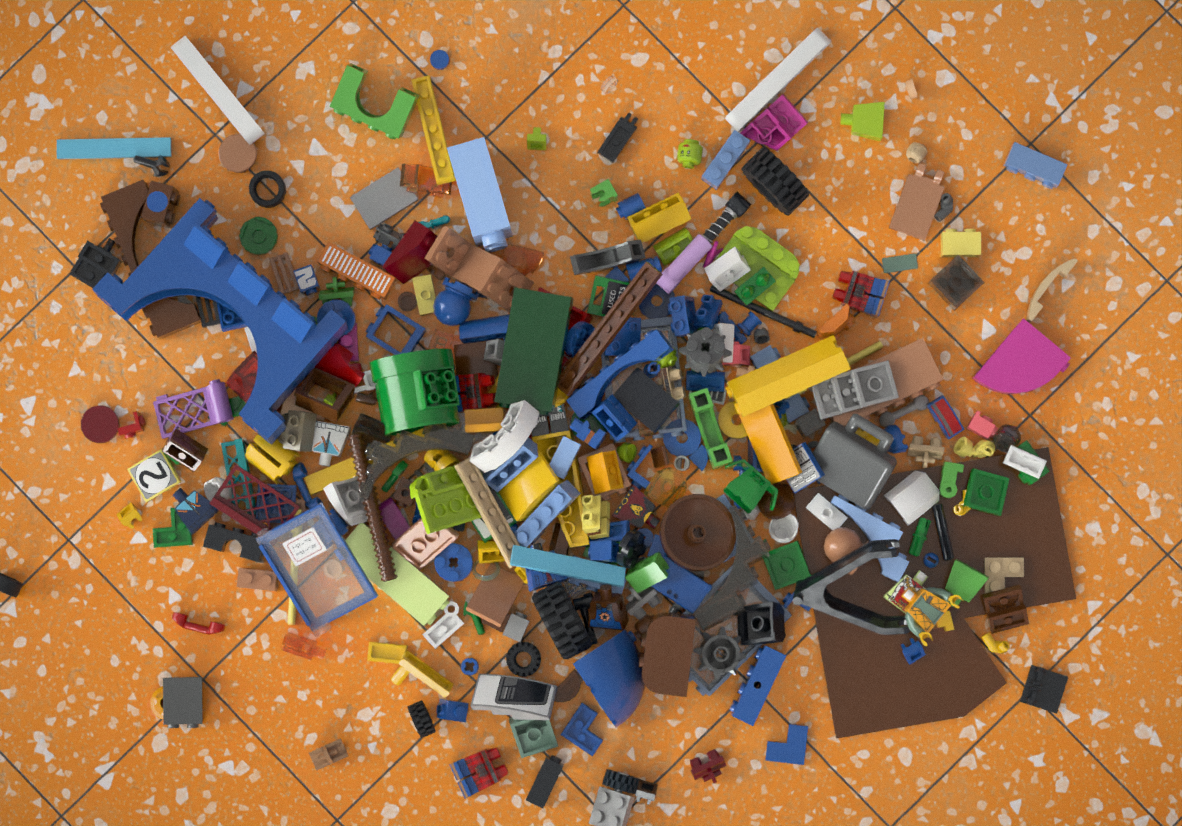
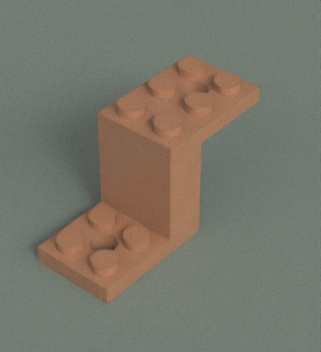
M447 226L442 228L425 257L427 261L451 278L488 297L509 313L514 287L530 290L534 284L533 281L507 262L472 245ZM448 248H450V252L447 255L446 251L448 250Z

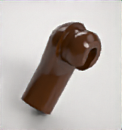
M376 388L368 395L358 392L356 402L372 406L378 403Z

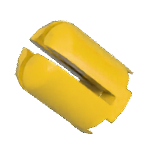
M257 434L253 439L254 443L248 445L245 456L251 464L278 485L280 484L278 479L283 475H289L294 465L298 463L295 459L301 457V455L295 450L284 449L283 444L278 439L271 445Z

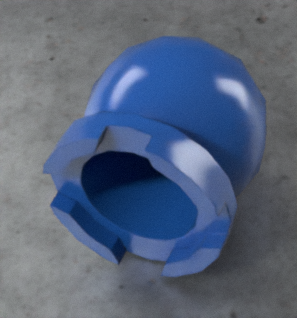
M445 277L442 283L445 286V290L441 291L434 300V314L444 325L457 326L465 322L469 317L471 311L470 301H476L479 293L474 292L473 294L472 288L457 281L450 283V278Z

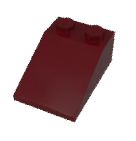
M414 220L382 268L402 284H405L433 265L425 257L438 236L429 228Z

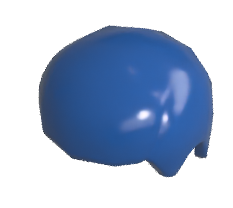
M897 425L886 426L884 430L890 433L894 439L888 452L893 454L906 452L908 445L902 443L905 435L901 433L900 428Z

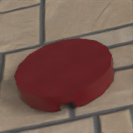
M103 405L89 408L81 419V430L84 436L89 441L98 444L107 443L112 440L118 433L117 428H120L119 418L111 408Z

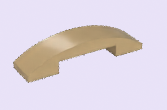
M1074 258L1061 264L1040 283L1029 303L1027 322H1032L1042 309L1043 305L1038 300L1058 274L1063 278L1066 277L1077 263V259Z

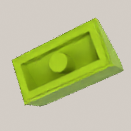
M683 228L655 244L653 248L665 266L674 261L690 244L693 238L690 232Z

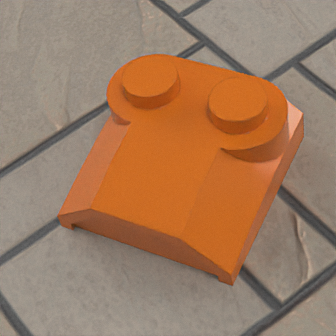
M846 304L817 332L821 339L834 335L837 341L841 337L839 333L843 329L848 331L855 324L853 321L855 317L850 313L849 305Z

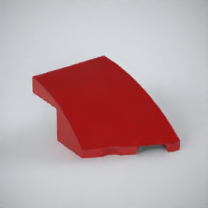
M338 343L334 344L315 366V368L354 384L355 388L365 375V373L349 363L354 353Z

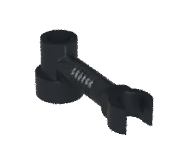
M590 592L583 594V597L573 599L576 611L580 610L585 629L592 643L597 644L598 641L594 629L588 627V609H590V603L593 598Z

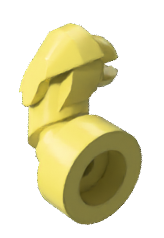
M961 437L954 446V452L960 457H990L995 452V445L989 440H980V442L973 446L971 440Z

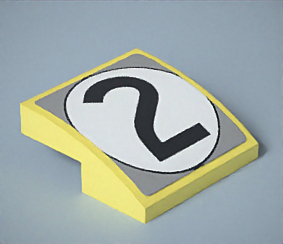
M162 449L127 469L145 502L151 501L182 482L169 458L161 452Z

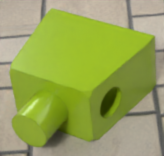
M885 102L854 105L852 114L841 113L840 125H851L852 135L881 141L883 138Z

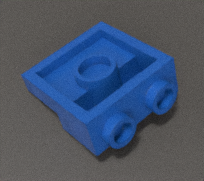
M685 295L669 298L668 311L669 314H672V333H675L677 337L687 336V333L693 334L697 332V329L693 326L696 319L694 298Z

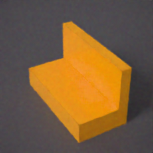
M503 408L464 410L465 433L495 432L502 428L501 423L504 420Z
M616 450L586 457L595 494L624 488Z

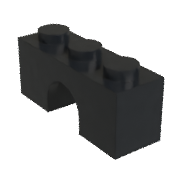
M215 522L214 526H208L203 547L224 552L225 546L229 541L237 540L242 547L240 557L261 563L263 553L259 548L260 543L256 538L258 537L257 534L252 532L251 536L244 534L245 530L235 527L231 531L225 529L226 525Z

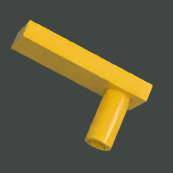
M408 650L399 662L401 666L391 677V681L394 684L400 685L408 674L412 673L444 698L450 693L453 683Z

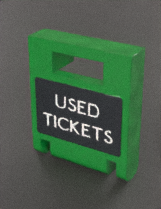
M595 275L587 313L605 317L630 282ZM597 286L604 287L601 305L593 303Z

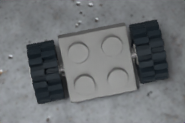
M606 769L602 784L615 789L611 790L599 786L589 824L594 826H626L635 797L623 794L622 791L636 794L640 779L622 772Z

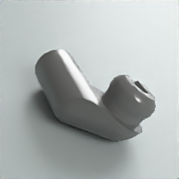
M944 193L941 196V209L934 215L935 219L939 222L953 211V198L949 193Z

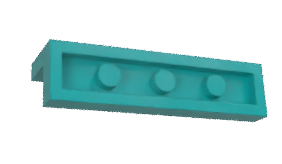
M240 438L221 443L226 475L228 476L230 473V468L234 462L250 473L249 463L245 456L246 446L244 439ZM227 446H236L237 454L234 459L227 454ZM241 472L238 477L232 476L235 479L234 484L238 481L240 483L245 482L244 475ZM248 483L250 494H254L252 483ZM243 484V493L241 494V496L248 495L246 485ZM253 496L251 497L252 506L254 508L256 507L255 497ZM248 498L237 500L238 504L241 500L246 503V509L250 508Z

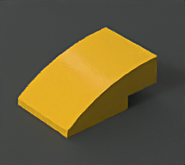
M539 452L538 457L499 491V494L515 520L525 521L556 488L560 480L543 454Z

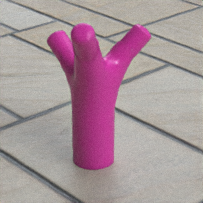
M715 241L712 248L707 252V257L703 264L704 268L710 265L714 258L722 252L723 248L716 250L718 241Z

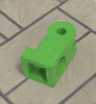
M943 462L939 491L942 497L951 498L956 495L957 486L955 483L957 472H963V464Z

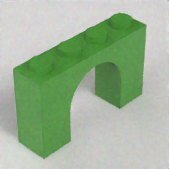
M352 63L348 64L330 107L339 115L344 116L346 114L350 116L354 122L368 124V128L371 130L385 132V136L395 140L402 137L420 95L402 87L398 90L393 104L386 114L373 115L364 109L360 101V90L368 71Z
M708 388L690 393L688 399L712 469L715 470L732 463L733 460L729 448L723 440L715 417L714 405Z

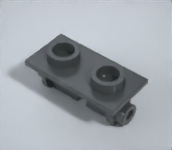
M380 224L376 227L373 237L376 238V241L386 246H389L390 241L394 242L391 247L394 250L405 233L396 232L388 224Z

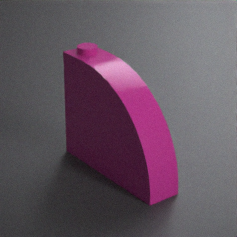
M1023 318L972 379L994 392L1022 394L1033 391L1048 383L1060 371L1063 373L1070 365L1068 361L1071 357Z

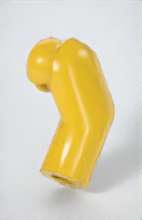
M962 490L963 500L955 505L953 509L954 513L958 516L965 515L971 509L963 506L966 490Z

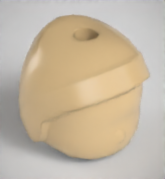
M918 142L910 144L906 151L908 160L916 164L921 163L927 155V148Z

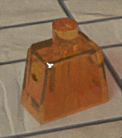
M288 630L281 645L282 651L312 660L313 656L323 659L327 649L318 646V642L314 639ZM304 644L309 645V649L307 651L302 650V646Z

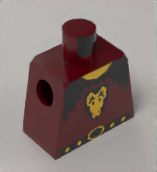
M632 485L612 515L622 521L628 520L630 525L639 529L642 528L644 523L655 529L661 520L652 514L656 506L634 485Z

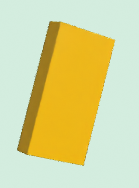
M369 642L367 661L399 664L402 656L407 651L408 645Z

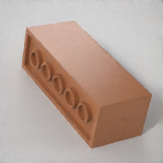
M921 338L862 366L865 367L889 361L899 398L829 417L831 423L838 422L845 427L853 414H858L869 420L871 419L870 415L875 414L877 417L888 411L887 407L889 406L896 408L904 404L905 399L908 397L910 400L921 396L923 394L922 391L925 389L930 392L938 388L943 378L924 339Z

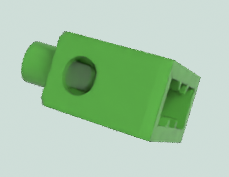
M956 559L945 589L951 592L953 596L959 595L963 600L970 602L987 582L989 576ZM957 599L955 604L959 606L961 600Z

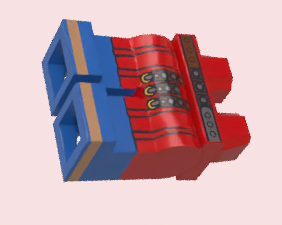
M841 271L838 282L847 284L845 291L835 288L832 298L841 302L842 306L848 304L850 309L877 318L880 314L890 281L871 277L856 271L851 273Z
M476 373L455 376L458 393L465 392V394L458 395L460 405H457V413L464 412V410L489 408L490 405L497 403L494 402L496 393H488L487 386L495 385L494 375Z
M486 748L450 764L456 780L475 772V775L458 782L465 799L501 781V778L509 773L505 764L496 768L494 766L493 760L501 757L498 748L489 750Z

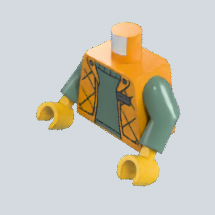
M908 587L902 594V597L909 602L904 609L908 627L920 638L924 646H927V643L924 641L925 638H931L933 641L932 635L929 632L949 609L951 604L955 608H960L955 604V601L957 599L963 601L959 595L953 596L952 593L944 589L934 587L920 589L917 594Z

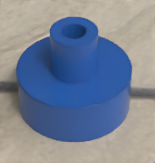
M647 528L639 529L638 531L646 537L644 545L646 547L650 546L654 539L653 533Z

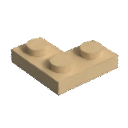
M984 558V574L989 576V579L984 584L985 593L1005 589V577H1024V558Z

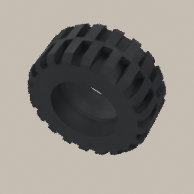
M555 582L533 594V603L563 659H570L591 648L593 643L561 582Z

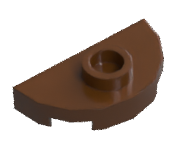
M575 669L558 686L555 697L556 702L570 701L579 692L581 681Z

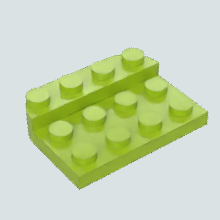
M745 226L734 233L717 259L734 247L738 249L741 256L745 257L751 270L733 282L737 287H740L761 268L765 267L776 282L755 300L773 311L795 282L799 274L800 265L797 258L790 251L761 230Z
M454 466L426 473L416 478L410 484L411 499H416L427 535L482 518Z

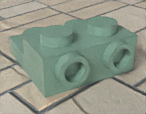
M509 718L521 758L558 747L550 720H516Z

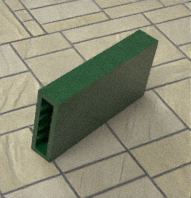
M514 287L494 401L499 403V407L510 408L511 404L525 400L540 412L539 414L548 415V412H554L574 298Z

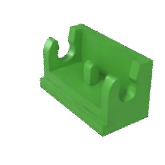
M609 179L590 189L592 199L600 196V207H604L613 201H618V194Z
M657 552L636 563L632 570L628 569L625 579L639 593L668 577L666 570L669 569V566L661 556V553Z

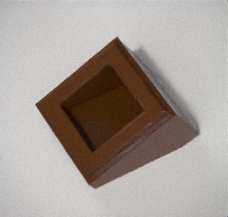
M661 446L652 449L651 455L654 467L668 466L669 460L666 447Z

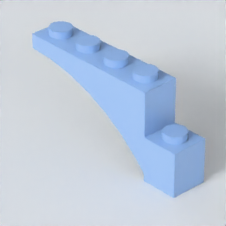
M840 494L838 497L833 496L830 503L848 515L861 528L869 541L900 539L903 532L899 530L901 527L897 524L883 522L882 516L876 513L868 514L865 512L866 509L858 505L853 506L848 503L849 500ZM899 552L897 557L878 558L881 566L880 574L898 583L909 564V561L906 560L907 556Z

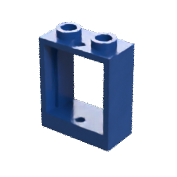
M386 304L385 307L381 306L376 314L378 318L375 323L371 322L366 329V333H368L366 337L393 355L413 352L425 334L426 329ZM388 312L416 329L401 352L374 336Z

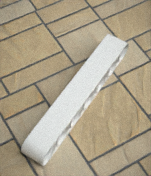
M816 28L725 119L738 132L741 131L830 44L831 40L819 28Z
M183 36L170 47L249 145L265 134L186 36Z

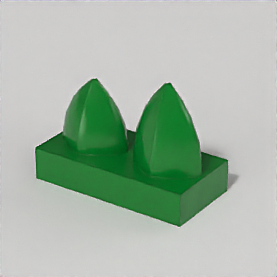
M763 267L734 292L747 306L772 286L776 280Z

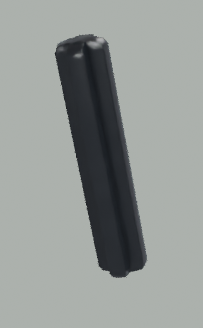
M936 504L932 508L943 559L945 561L954 559L943 504Z

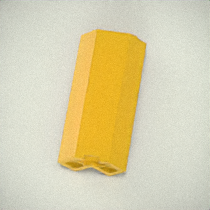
M834 335L728 381L725 390L729 398L733 397L734 401L736 400L734 407L738 415L742 414L745 417L800 391L847 372L851 368L841 347H838Z

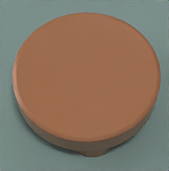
M234 134L228 136L221 143L219 159L227 170L235 173H244L255 164L257 148L254 143L249 145L241 134Z

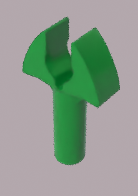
M402 460L392 471L391 476L381 489L384 492H388L409 464Z
M466 601L463 614L464 616L470 615L472 617L478 635H483L485 630L480 617L466 610L468 605Z

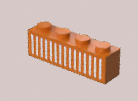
M330 242L326 244L317 261L321 265L320 269L329 274L331 271L338 274V279L345 282L350 280L354 283L353 286L361 291H364V289L370 291V295L378 300L381 298L387 299L397 280L392 275Z

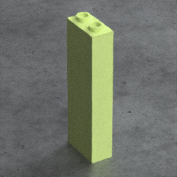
M360 523L345 541L366 576L423 626H426L427 623L431 625L436 620L437 616L435 614L439 609L443 611L450 603L448 601L450 596L392 547L389 550L392 551V563H395L393 567L396 569L395 575L397 574L398 577L390 581H381L382 575L379 574L381 570L378 569L379 563L376 562L378 558L375 557L377 553L374 552L375 546L372 545L374 541L371 540L372 534L369 532L371 528H368L365 523Z

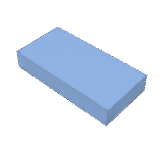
M563 436L549 464L556 476L565 479L581 447V444Z

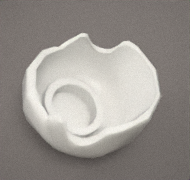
M215 477L204 483L203 489L209 501L215 496L225 479ZM231 487L224 488L220 495L226 499L232 498Z
M791 513L782 519H772L769 524V534L772 539L779 543H788L796 537L799 522Z

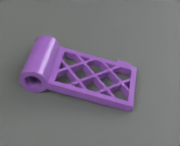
M220 379L210 381L206 387L168 397V394L158 396L156 397L157 401L153 402L162 439L169 438L173 431L179 427L182 428L181 432L187 433L234 420L225 382H221ZM203 392L205 400L201 406L194 399L197 394ZM181 398L189 401L184 410L176 406ZM167 403L171 406L167 415L161 413L160 404ZM192 404L200 408L195 417L187 413ZM174 409L182 413L178 422L170 418ZM203 410L209 414V422L203 423L198 420ZM185 415L193 419L192 424L188 428L181 425ZM168 420L176 425L170 433H166L165 429Z

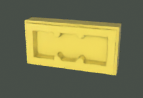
M431 274L412 278L420 316L434 313L433 304L436 296Z

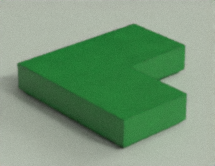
M170 508L172 527L153 528L154 548L193 545L192 535L176 513L175 508Z

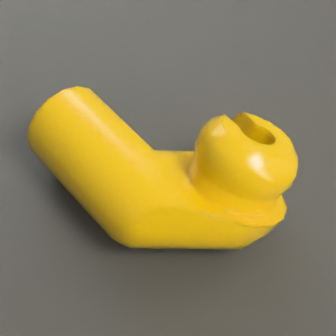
M990 632L981 637L991 652L1002 654L1006 653L1010 648V644L1007 641L994 640Z

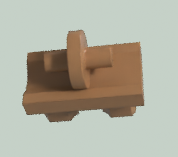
M341 738L309 753L316 771L349 756Z

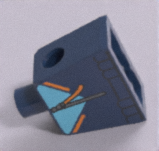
M179 488L172 495L180 503L175 507V511L191 535L195 534L219 511L209 504L210 501L195 490L187 495L182 488Z

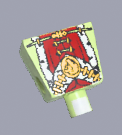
M920 570L913 579L908 575H904L898 583L884 594L883 598L906 614L904 609L909 602L902 597L903 592L908 587L916 594L920 589H925L922 585L928 576Z

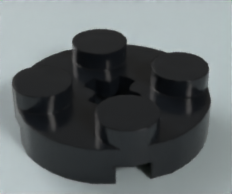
M630 530L624 535L619 545L622 547L621 553L617 552L618 565L631 570L635 567L640 555H644L646 551L643 533Z

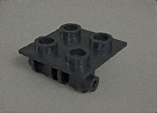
M1031 665L1020 702L1057 714L1068 677Z

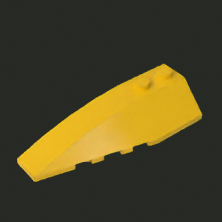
M568 430L532 437V439L537 444L538 453L541 452L550 464L563 436L575 441L573 431ZM576 455L565 479L558 477L560 480L558 485L568 480L581 493L569 507L557 516L570 548L590 545L589 536L582 530V497L584 495L578 457Z

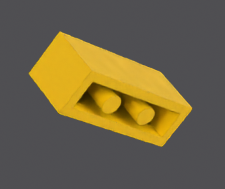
M678 192L628 216L627 219L635 237L643 243L662 233H666L678 225L684 224L691 220L684 200Z

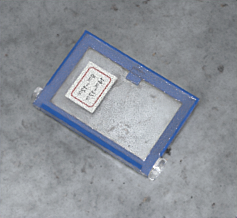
M322 502L271 530L264 528L257 533L256 541L259 544L260 550L315 637L324 634L332 628L329 622L378 597L376 590Z

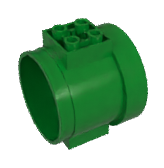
M430 349L380 358L369 363L372 382L377 383L375 388L381 423L385 425L386 436L406 435L434 424L446 423L448 427L460 424L457 413V405H460L454 373L455 365L452 349Z

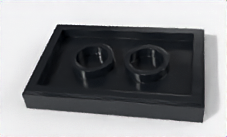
M638 367L613 395L622 406L654 433L658 431L680 404Z

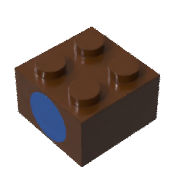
M151 180L141 218L147 223L169 228L170 224H173L175 220L174 208L180 202L179 191L174 186Z

